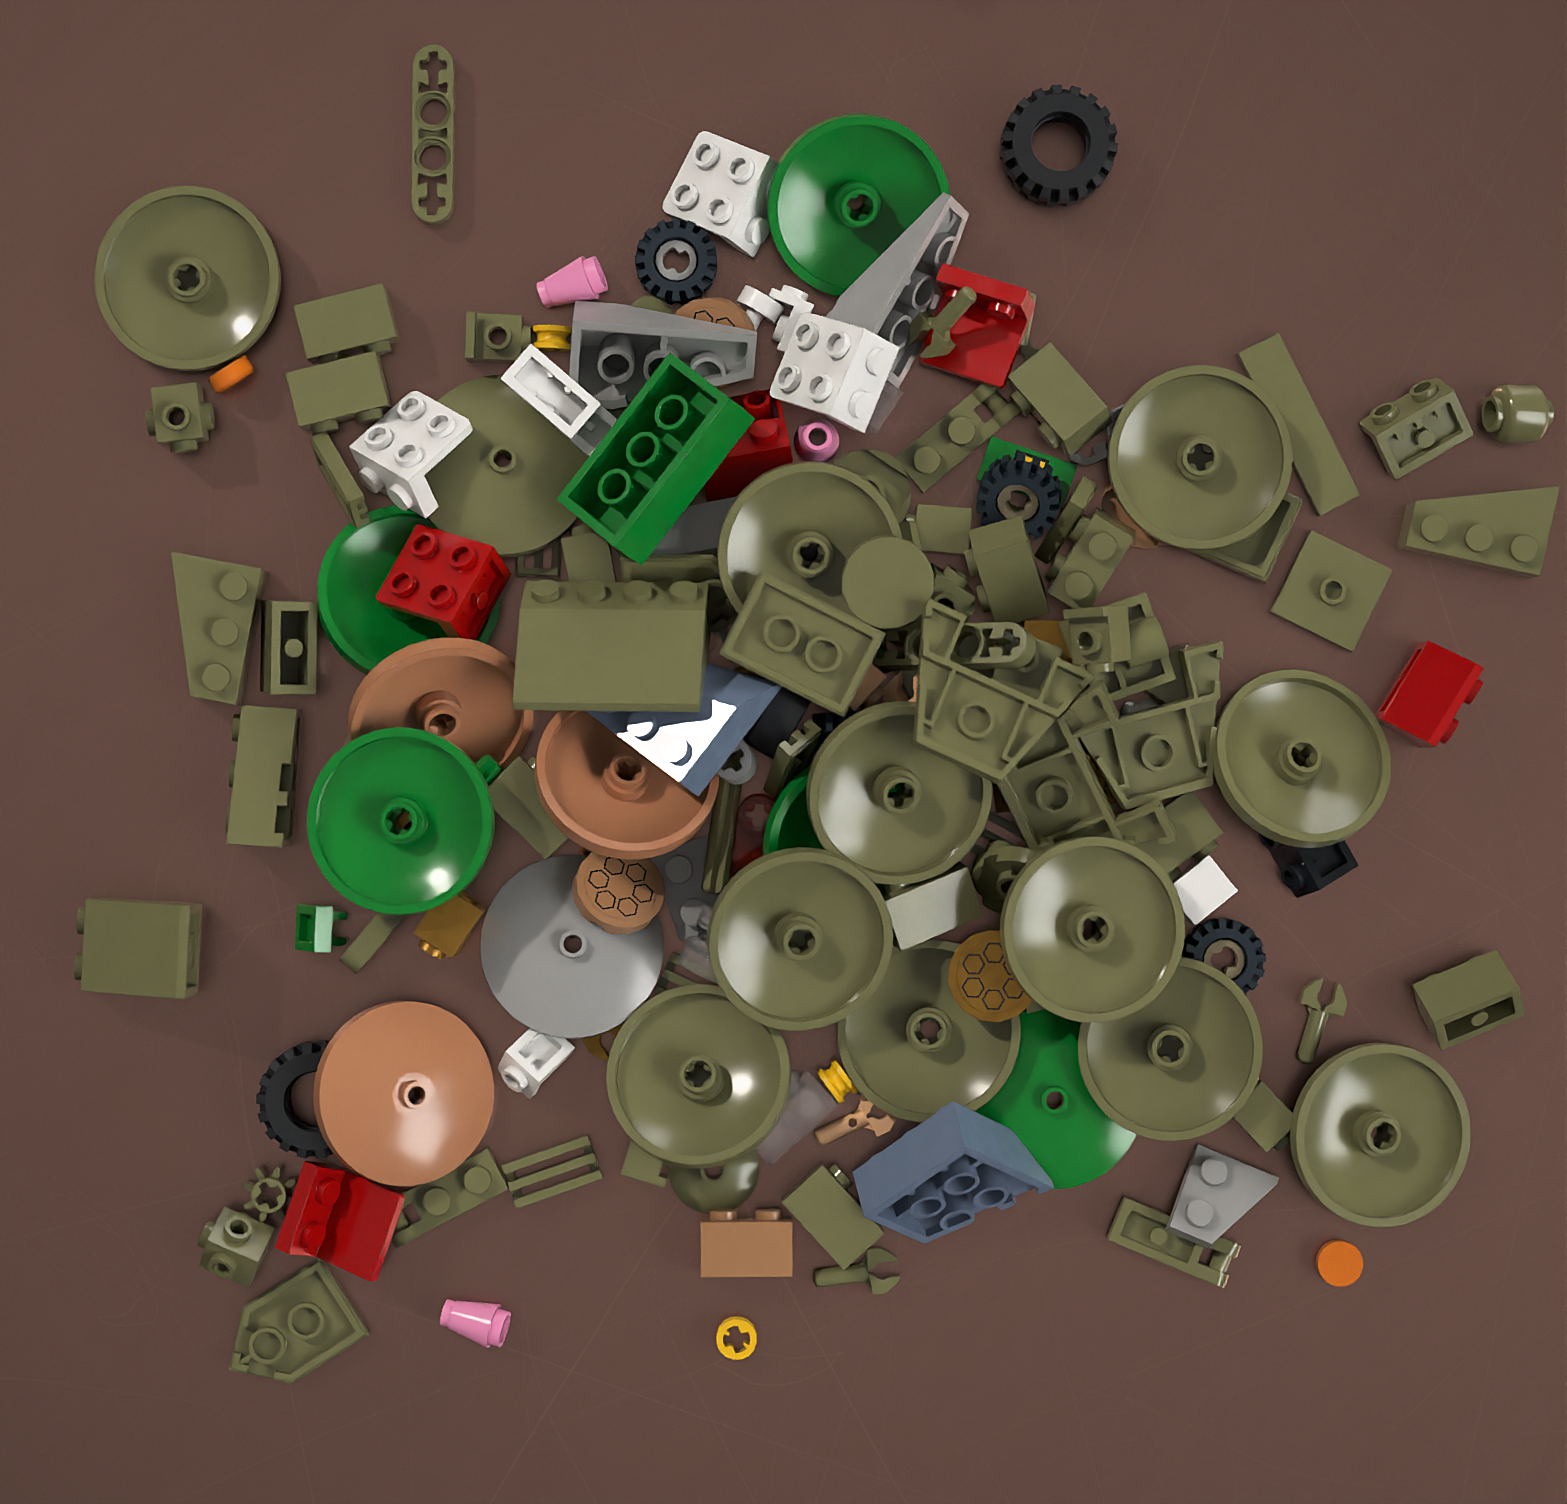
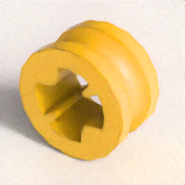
M562 325L532 326V333H535L537 338L531 344L539 351H571V344L568 343L567 338L572 334V327Z
M834 1058L830 1061L831 1066L829 1069L823 1070L820 1068L816 1072L838 1103L842 1104L847 1093L855 1094L858 1092V1089Z
M732 1316L725 1319L719 1325L716 1333L719 1351L725 1357L732 1360H741L748 1357L754 1351L757 1344V1331L754 1325L747 1318L741 1316ZM738 1326L741 1333H749L750 1340H743L744 1348L735 1350L733 1343L725 1344L723 1336L724 1334L730 1335L728 1328Z

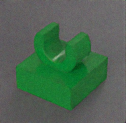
M297 904L295 950L331 952V946L345 945L346 938L332 936V923L335 920H347V914L333 911V906Z

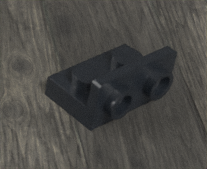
M1259 833L1261 842L1269 849L1281 871L1283 882L1292 890L1297 898L1321 890L1359 866L1345 840L1324 847L1301 848L1276 842Z

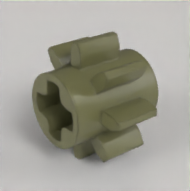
M278 1165L273 1174L269 1175L260 1166L255 1170L259 1182H245L242 1186L243 1189L251 1192V1200L244 1205V1208L250 1209L255 1206L261 1211L259 1216L261 1222H264L269 1213L276 1212L280 1220H284L287 1212L283 1205L285 1203L290 1204L292 1198L291 1187L297 1183L298 1179L291 1178L287 1181L285 1177L281 1176L283 1165ZM265 1182H267L270 1188L278 1186L281 1189L282 1193L276 1198L278 1204H275L272 1199L264 1201L261 1193L266 1189Z

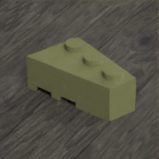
M1560 486L1414 501L1406 505L1397 549L1528 579L1538 577L1542 570Z
M171 552L190 696L242 706L268 571L261 568Z
M242 705L241 714H234L232 741L237 742L236 760H231L229 767V787H232L231 805H228L226 812V844L280 848L293 846L301 709Z

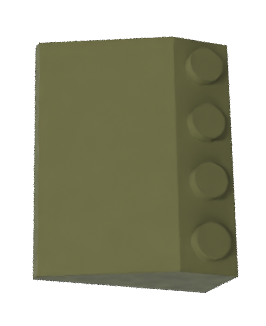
M549 579L525 581L519 614L512 701L513 710L700 712L712 629L709 583H693L691 581L663 583L634 580L628 583L601 582L598 580L571 582Z

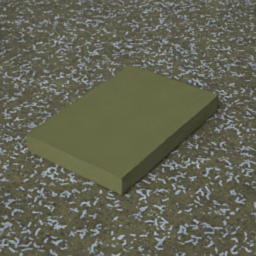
M760 571L719 655L844 717L886 634Z

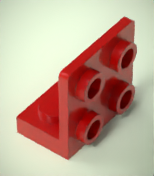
M942 263L936 277V282L943 294L934 317H937L961 288L965 286L972 288L977 298L950 329V338L956 345L955 348L948 355L932 358L919 357V361L923 365L1002 389L1006 385L1008 375L1012 369L1035 307L1028 289ZM930 330L926 336L920 354L930 346L932 342L931 335L934 330Z
M418 524L413 529L376 595V599L383 606L438 622L449 638H463L475 641L508 582L511 573L493 546Z
M304 1161L275 1248L291 1255L318 1257L367 1281H376L395 1230L405 1196L339 1165Z

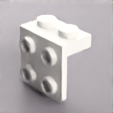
M703 131L697 135L663 202L662 208L668 215L680 218L687 223L690 220L696 223V227L703 228L720 236L741 253L754 258L760 245L769 234L767 195L770 180L778 162L768 155L713 133Z
M805 312L799 317L771 385L770 395L779 401L821 413L852 430L865 433L899 347L865 328Z
M412 391L383 416L384 418H380L352 443L349 448L360 469L358 477L368 490L373 493L380 491L390 497L393 503L401 510L407 511L410 509L427 518L439 506L424 475L472 432V426L470 421L464 416L419 391Z

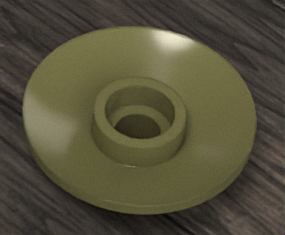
M754 1149L733 1162L721 1165L723 1169L722 1174L715 1179L709 1178L705 1174V1168H684L671 1165L670 1168L668 1167V1175L675 1194L685 1205L695 1211L710 1214L712 1209H736L750 1197L758 1181L759 1161Z

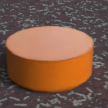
M244 355L207 380L215 393L218 392L220 394L253 373L254 367L247 356Z
M1340 1239L1331 1240L1325 1243L1316 1255V1269L1321 1278L1330 1285L1336 1287L1351 1285L1362 1273V1255L1348 1241Z

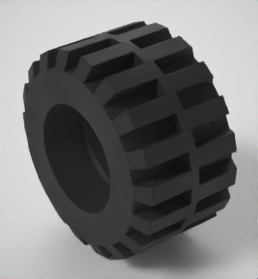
M1062 84L1051 85L1049 90L1043 91L1040 88L1033 91L1030 97L1027 99L1024 97L1017 104L1003 129L999 151L1000 159H1003L1004 174L1006 178L1010 177L1014 182L1012 187L1018 193L1021 191L1029 195L1027 199L1034 203L1040 200L1046 202L1045 206L1056 207L1057 204L1064 203L1066 207L1074 205L1079 199L1085 200L1101 186L1114 164L1113 161L1117 154L1118 143H1115V136L1117 135L1115 123L1111 124L1109 121L1111 113L1106 106L1102 109L1096 103L1098 98L1090 93L1088 97L1081 94V88L1071 86L1070 90L1062 89ZM1050 122H1061L1073 127L1080 134L1085 145V154L1079 165L1067 171H1055L1042 165L1035 157L1031 146L1033 135L1040 126Z
M317 1040L309 1043L307 1041L298 1044L275 1058L269 1065L266 1073L262 1075L259 1082L261 1085L260 1092L256 1094V1104L260 1105L258 1118L260 1123L264 1122L268 1129L265 1132L270 1140L276 1139L280 1143V1149L285 1152L293 1151L297 1153L296 1157L306 1159L312 1156L316 1157V1159H322L333 1154L326 1144L319 1126L310 1125L301 1120L291 1104L293 1085L301 1076L317 1072L322 1054L328 1045L327 1040Z

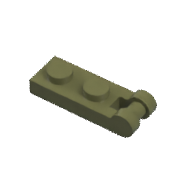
M981 384L895 457L905 469L907 476L922 494L1020 413V410L1012 401L1008 403L998 391L999 388ZM983 402L994 414L986 423L974 411Z
M487 1147L468 1157L461 1165L447 1175L425 1184L415 1185L401 1193L405 1196L402 1209L413 1204L421 1219L409 1224L401 1209L391 1238L395 1248L407 1244L422 1234L509 1189L507 1181L490 1148Z
M1123 1197L1106 1237L1107 1240L1214 1285L1225 1287L1229 1278V1274L1226 1271L1231 1258H1237L1242 1245L1220 1236L1209 1246V1248L1215 1250L1210 1264L1206 1265L1198 1262L1204 1247L1165 1231L1170 1215L1128 1197Z

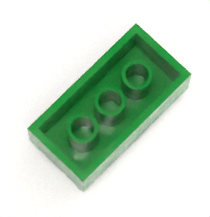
M669 352L556 500L612 546L642 566L755 418Z

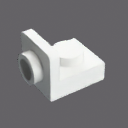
M783 285L781 291L771 288L769 293L770 298L777 301L785 309L792 311L790 317L781 314L771 339L779 342L776 354L781 356L785 354L799 317L805 312L812 313L814 310V304L807 302L809 296L807 293L787 285Z
M529 1028L505 1051L497 1069L508 1087L516 1092H522L530 1099L537 1093L541 1083L572 1054L575 1047L565 1038L547 1036Z

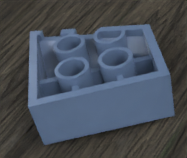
M707 663L700 712H586L699 797L782 686L766 679Z
M954 1101L938 1109L934 1115L914 1129L907 1131L896 1142L880 1153L873 1155L869 1161L853 1171L864 1217L924 1244L974 1223V1214L996 1206L1002 1211L1016 1205L1015 1196L1033 1188H1036V1191L1041 1194L1054 1188L1050 1177L1012 1129Z

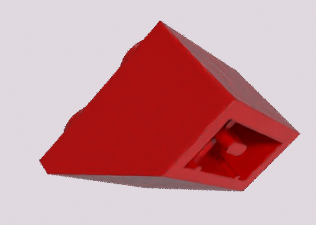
M770 389L757 390L729 397L752 415L755 420L704 484L707 502L737 497L746 486L762 474L776 467L793 463L791 445L781 402L770 395Z
M1431 641L1420 642L1375 717L1380 724L1419 748L1436 747L1439 742L1446 744L1459 724V721L1454 718L1463 702L1469 705L1480 691L1483 681L1478 679L1484 668Z

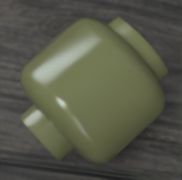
M1534 384L1499 385L1485 399L1482 406V423L1487 432L1491 433L1497 442L1534 443L1543 437L1547 427L1552 424L1554 419L1552 402L1547 399L1545 392L1538 385Z

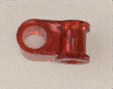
M753 793L745 797L740 804L729 879H732L749 863L764 856V834L768 818L763 820L762 826L757 827L753 825V819L745 816L746 812L754 811L755 804H763L764 811L770 814L775 800L769 795Z

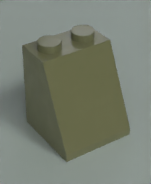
M114 898L85 899V907L78 908L76 923L77 934L84 935L83 953L76 954L74 964L75 980H81V991L186 999L198 994L202 903Z

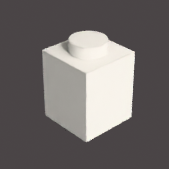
M1209 855L1192 863L1172 881L1181 900L1184 920L1187 919L1192 925H1197L1238 891Z

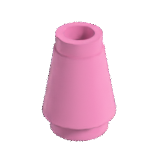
M581 256L536 284L540 299L546 309L552 306L575 303V300L588 301L599 299V293L608 290L604 272L595 256L587 259Z
M809 419L803 422L795 433V450L805 461L827 462L838 450V432L830 422L824 419ZM816 430L824 432L826 442L820 446L813 445L809 441V434L812 431L814 433Z
M447 1299L441 1312L440 1326L447 1327L449 1330L487 1349L491 1345L501 1347L508 1333L511 1312L502 1310L501 1304Z

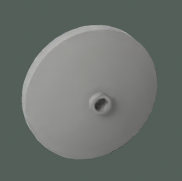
M581 855L550 857L519 871L508 880L493 899L488 908L481 931L480 952L482 968L489 988L496 1000L508 1014L522 1025L538 1033L556 1038L579 1039L592 1037L612 1030L624 1023L634 1011L644 1004L651 994L660 974L663 961V932L658 914L645 929L632 934L608 933L602 930V926L597 925L594 921L590 923L581 915L574 902L572 886L580 864L587 858ZM570 937L573 939L577 937L581 941V949L576 953L566 951L564 948L566 938Z

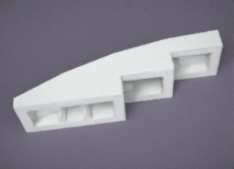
M532 344L525 349L501 377L504 383L588 457L617 421L612 414L601 406V403Z

